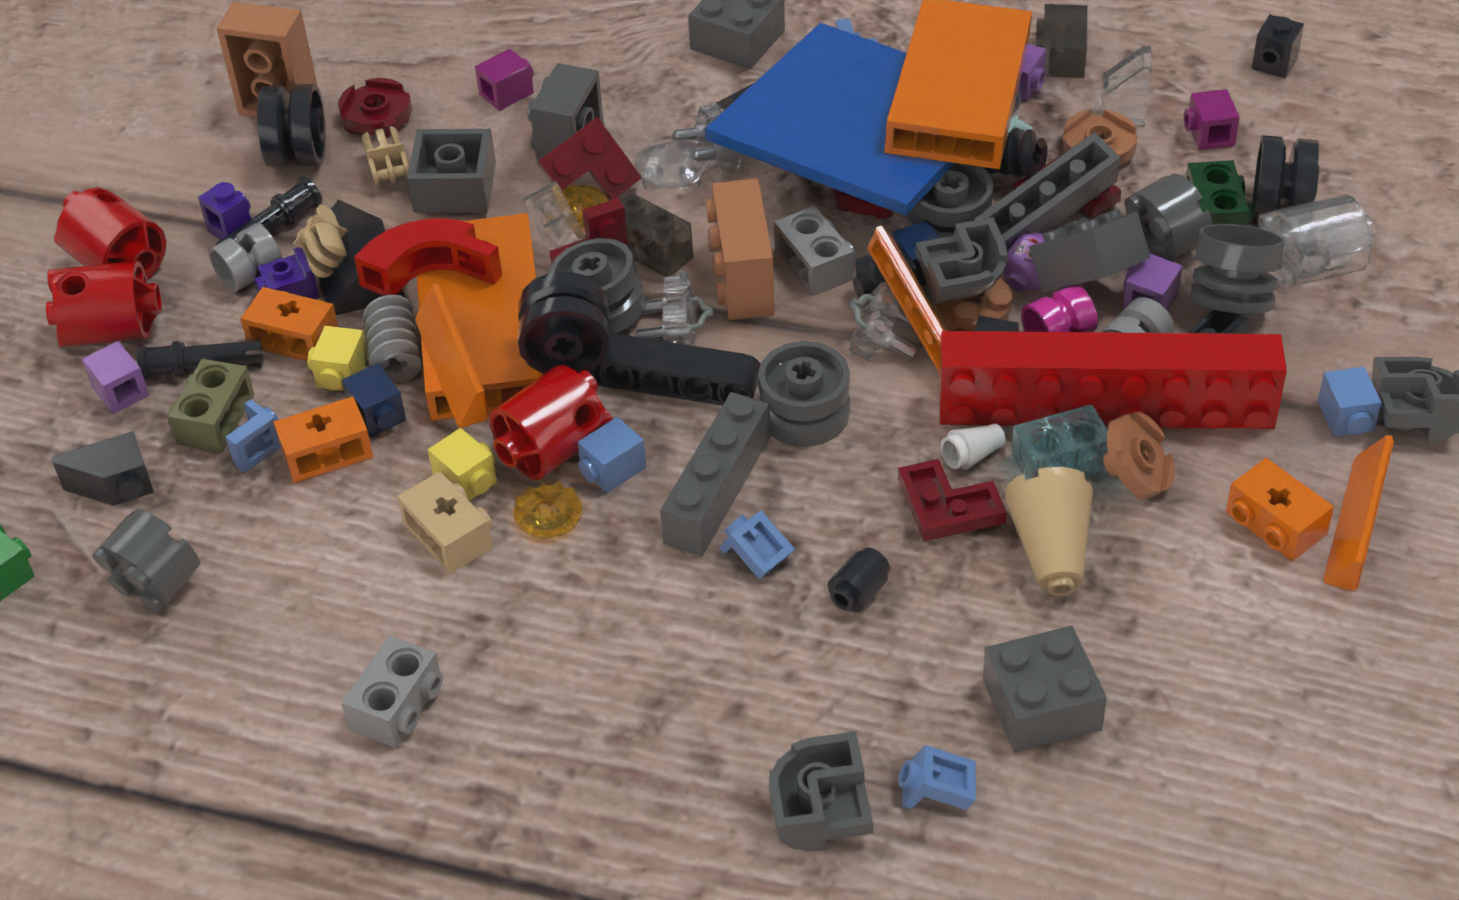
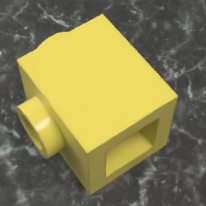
M324 326L316 346L311 347L307 359L308 369L313 372L316 388L344 391L342 379L366 368L369 356L363 330Z
M459 428L427 449L432 474L434 475L440 471L452 484L454 482L459 483L466 492L469 501L477 495L485 493L497 482L494 467L496 458L493 451L486 443H478L462 428Z

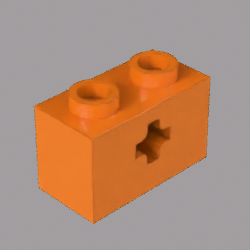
M262 287L240 318L246 341L261 339L264 351L307 361L308 353L311 347L316 346L324 326L338 327L332 303Z
M353 396L273 421L280 449L293 483L374 458L367 428Z
M1265 458L1231 483L1226 513L1232 516L1238 524L1247 527L1263 539L1270 548L1279 551L1293 562L1328 534L1334 506L1268 458Z

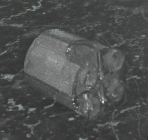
M1348 194L1271 211L1258 217L1259 228L1275 232L1284 238L1281 268L1271 271L1272 275L1278 279V286L1281 289L1366 269L1370 262L1375 240L1374 225L1371 218L1364 214L1356 199Z

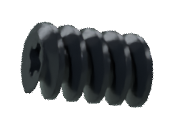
M1013 128L1010 133L1008 131L1000 169L983 168L989 174H1012L1016 177L1027 176L1031 178L1040 172L1046 164L1048 150L1046 140L1043 137L1037 140L1033 129H1028L1023 134L1019 128Z

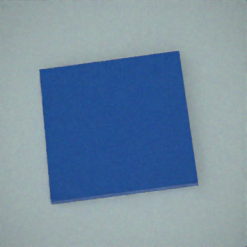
M819 23L705 128V140L905 216L955 164L952 162L884 153L887 118L907 53L823 23Z

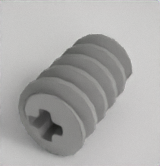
M399 295L378 297L369 303L363 314L369 365L371 367L379 363L394 384L405 383L413 379L421 368L412 305L407 298Z

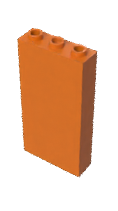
M922 0L887 118L884 153L1000 169L1028 48L1033 11L950 0Z
M528 213L465 221L474 224L477 239L485 240L498 246L502 277L494 285L454 270H433L417 276L419 309L431 284L438 283V285H441L485 390L488 413H491L496 407L543 375V373L526 363L520 355L518 346V302L523 289L533 279L537 278ZM421 337L425 394L431 421L454 418Z

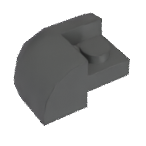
M993 217L955 224L954 236L916 242L915 255L927 281L926 294L933 304L972 298L992 289L1001 277L1008 257L1006 244Z
M1374 357L1372 383L1382 402L1377 421H1384L1386 428H1394L1400 431L1422 428L1427 443L1445 440L1459 433V370L1452 373L1449 370L1432 366L1433 358Z
M856 731L812 737L792 743L791 749L777 760L772 770H769V793L776 831L780 841L790 848L803 851L825 850V840L873 834V819L864 782L865 771Z

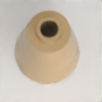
M1046 467L1037 469L1038 477L1025 480V476L1022 474L1014 478L1006 487L1005 501L1039 587L1048 591L1051 595L1064 596L1074 592L1075 588L1083 582L1093 487L1091 480L1087 482L1085 474L1080 470L1067 467Z

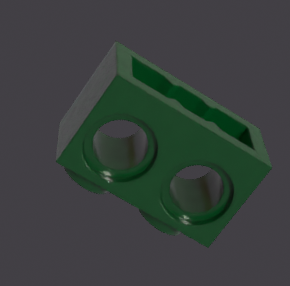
M1234 160L1187 164L1186 179L1201 194L1202 198L1197 203L1202 213L1209 210L1213 224L1246 226L1247 224H1252L1254 217L1253 204L1251 201H1246L1244 176L1238 175Z

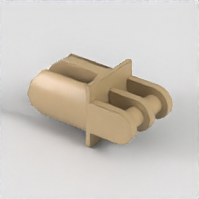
M390 127L392 144H387L383 129L375 130L378 147L373 149L369 133H364L362 135V143L374 185L379 186L380 181L389 179L393 183L396 182L395 178L406 176L407 179L409 164L403 142L401 143L396 128Z
M319 205L316 209L317 215L307 220V226L297 233L298 237L293 242V245L304 249L312 272L317 277L326 278L332 275V268H336L344 260L343 256H347L341 239L347 232V229L338 225L335 214L330 208L325 205Z

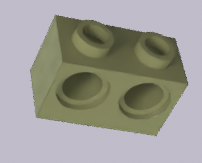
M201 359L194 373L188 376L185 388L179 399L169 409L168 423L172 427L177 445L223 453L227 445L225 437L236 429L245 413L243 404L255 395L247 366Z

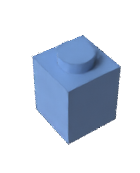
M1365 367L1329 371L1323 374L1318 403L1333 437L1352 434L1359 435L1375 431L1382 402Z
M618 417L578 441L580 456L578 467L580 472L588 482H595L606 493L647 468L644 439Z

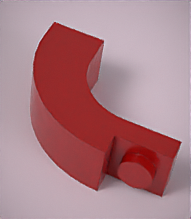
M423 219L393 227L372 239L354 256L360 286L384 296L396 295L414 277L433 270L458 271L492 285L502 277L498 246L488 241L477 239L474 224L455 219Z

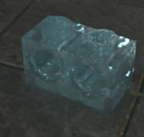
M1088 405L1015 425L1013 427L1011 454L1020 471L1024 474L1025 480L1038 477L1037 469L1046 467H1067L1080 470L1085 475L1095 474L1106 469L1103 457L1108 452V430L1093 405Z

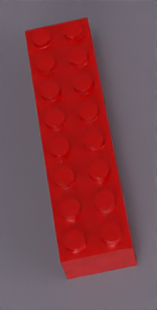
M941 331L939 425H991L995 423L999 426L1108 427L1109 422L1119 417L1139 412L1149 416L1159 427L1275 429L1287 373L1282 335Z

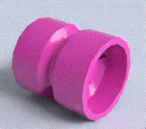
M1078 285L1065 287L1052 293L1053 299L1043 297L1025 305L1021 310L1024 332H1094L1098 325L1097 311L1088 293Z

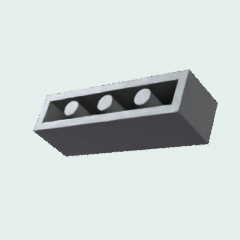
M1094 132L984 211L974 221L993 217L1008 250L1020 235L1031 234L1032 232L1043 234L1052 230L1115 184L1118 180L1121 157Z
M732 392L729 394L660 509L663 544L700 556L704 555L771 438L769 403Z

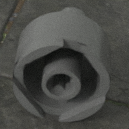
M1173 173L1170 176L1161 177L1132 194L1124 201L1126 215L1134 212L1138 213L1150 254L1172 262L1197 247L1200 228L1206 225H1213L1209 210L1202 213L1197 203L1202 198L1201 194L1188 179L1180 174Z
M136 509L125 517L96 549L92 557L101 567L111 573L107 580L115 590L124 596H128L132 591L139 594L140 601L147 608L155 613H159L191 578L201 562L194 549L184 538L177 544L167 534L172 529L168 524L147 511Z

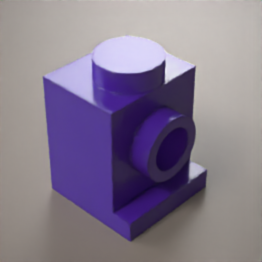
M220 182L198 197L207 231L219 240L224 239L246 221L252 219L249 213L251 206L247 197L241 191H235L234 185L231 183Z
M294 248V255L258 266L260 277L254 278L258 293L262 287L315 300L319 299L314 273L308 264L302 248Z

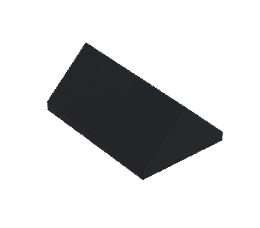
M338 199L331 210L335 214L338 225L347 229V232L341 238L347 256H343L344 260L338 267L332 268V275L326 278L318 277L324 301L334 305L336 315L365 309L371 301L384 296L360 286L354 256L367 243L385 232L383 221ZM402 288L396 295L405 298L404 291Z

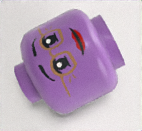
M1032 232L1031 234L1020 235L1007 250L1008 257L1003 274L1006 276V283L1016 291L1024 292L1026 289L1039 291L1042 289L1029 246L1044 241L1040 233Z

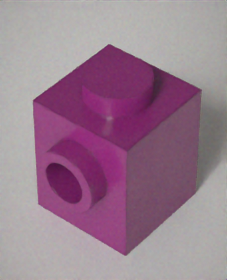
M510 48L474 66L479 95L498 111L534 93L532 81L534 71L527 59L521 58Z
M1228 90L1191 93L1189 109L1184 110L1183 118L1186 131H1191L1198 149L1206 150L1235 146L1240 116Z

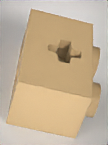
M440 471L397 496L403 524L449 574L454 573L493 549L490 534L493 524L487 512L482 507L475 508L469 502L462 486L457 482L452 484Z

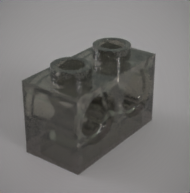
M631 193L621 201L625 208L628 248L632 252L635 261L669 279L694 258L690 222L634 193Z

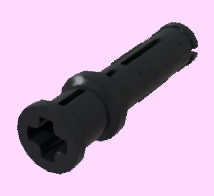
M305 176L297 179L294 187L284 194L278 193L274 195L269 207L246 221L224 239L219 240L216 245L229 238L237 241V234L256 223L263 224V227L269 233H272L283 224L292 225L296 223L300 214L310 207H318L322 204L323 200L320 191L310 179ZM301 198V200H299L297 203L293 202L296 199Z
M261 339L185 346L184 342L173 341L169 346L147 347L144 343L137 345V364L141 369L144 380L149 379L150 375L174 373L176 377H181L183 374H187L188 369H196L201 359L236 365H263V354H246V351L263 350Z

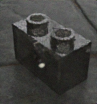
M1045 4L1044 18H1037L1035 46L1046 49V77L1084 78L1087 55L1088 5Z

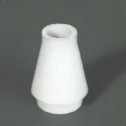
M995 423L983 427L951 430L947 437L941 441L943 459L952 469L960 468L967 470L996 449L1003 447L1006 441L1005 434L1002 428Z

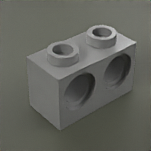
M815 206L774 221L775 251L812 296L853 280V263L856 261V253L852 244L848 240H843L837 233L831 219L825 218Z
M389 635L341 703L348 730L397 748L403 737L415 729L420 712L428 700L434 699L441 689L443 676L440 672L436 652Z

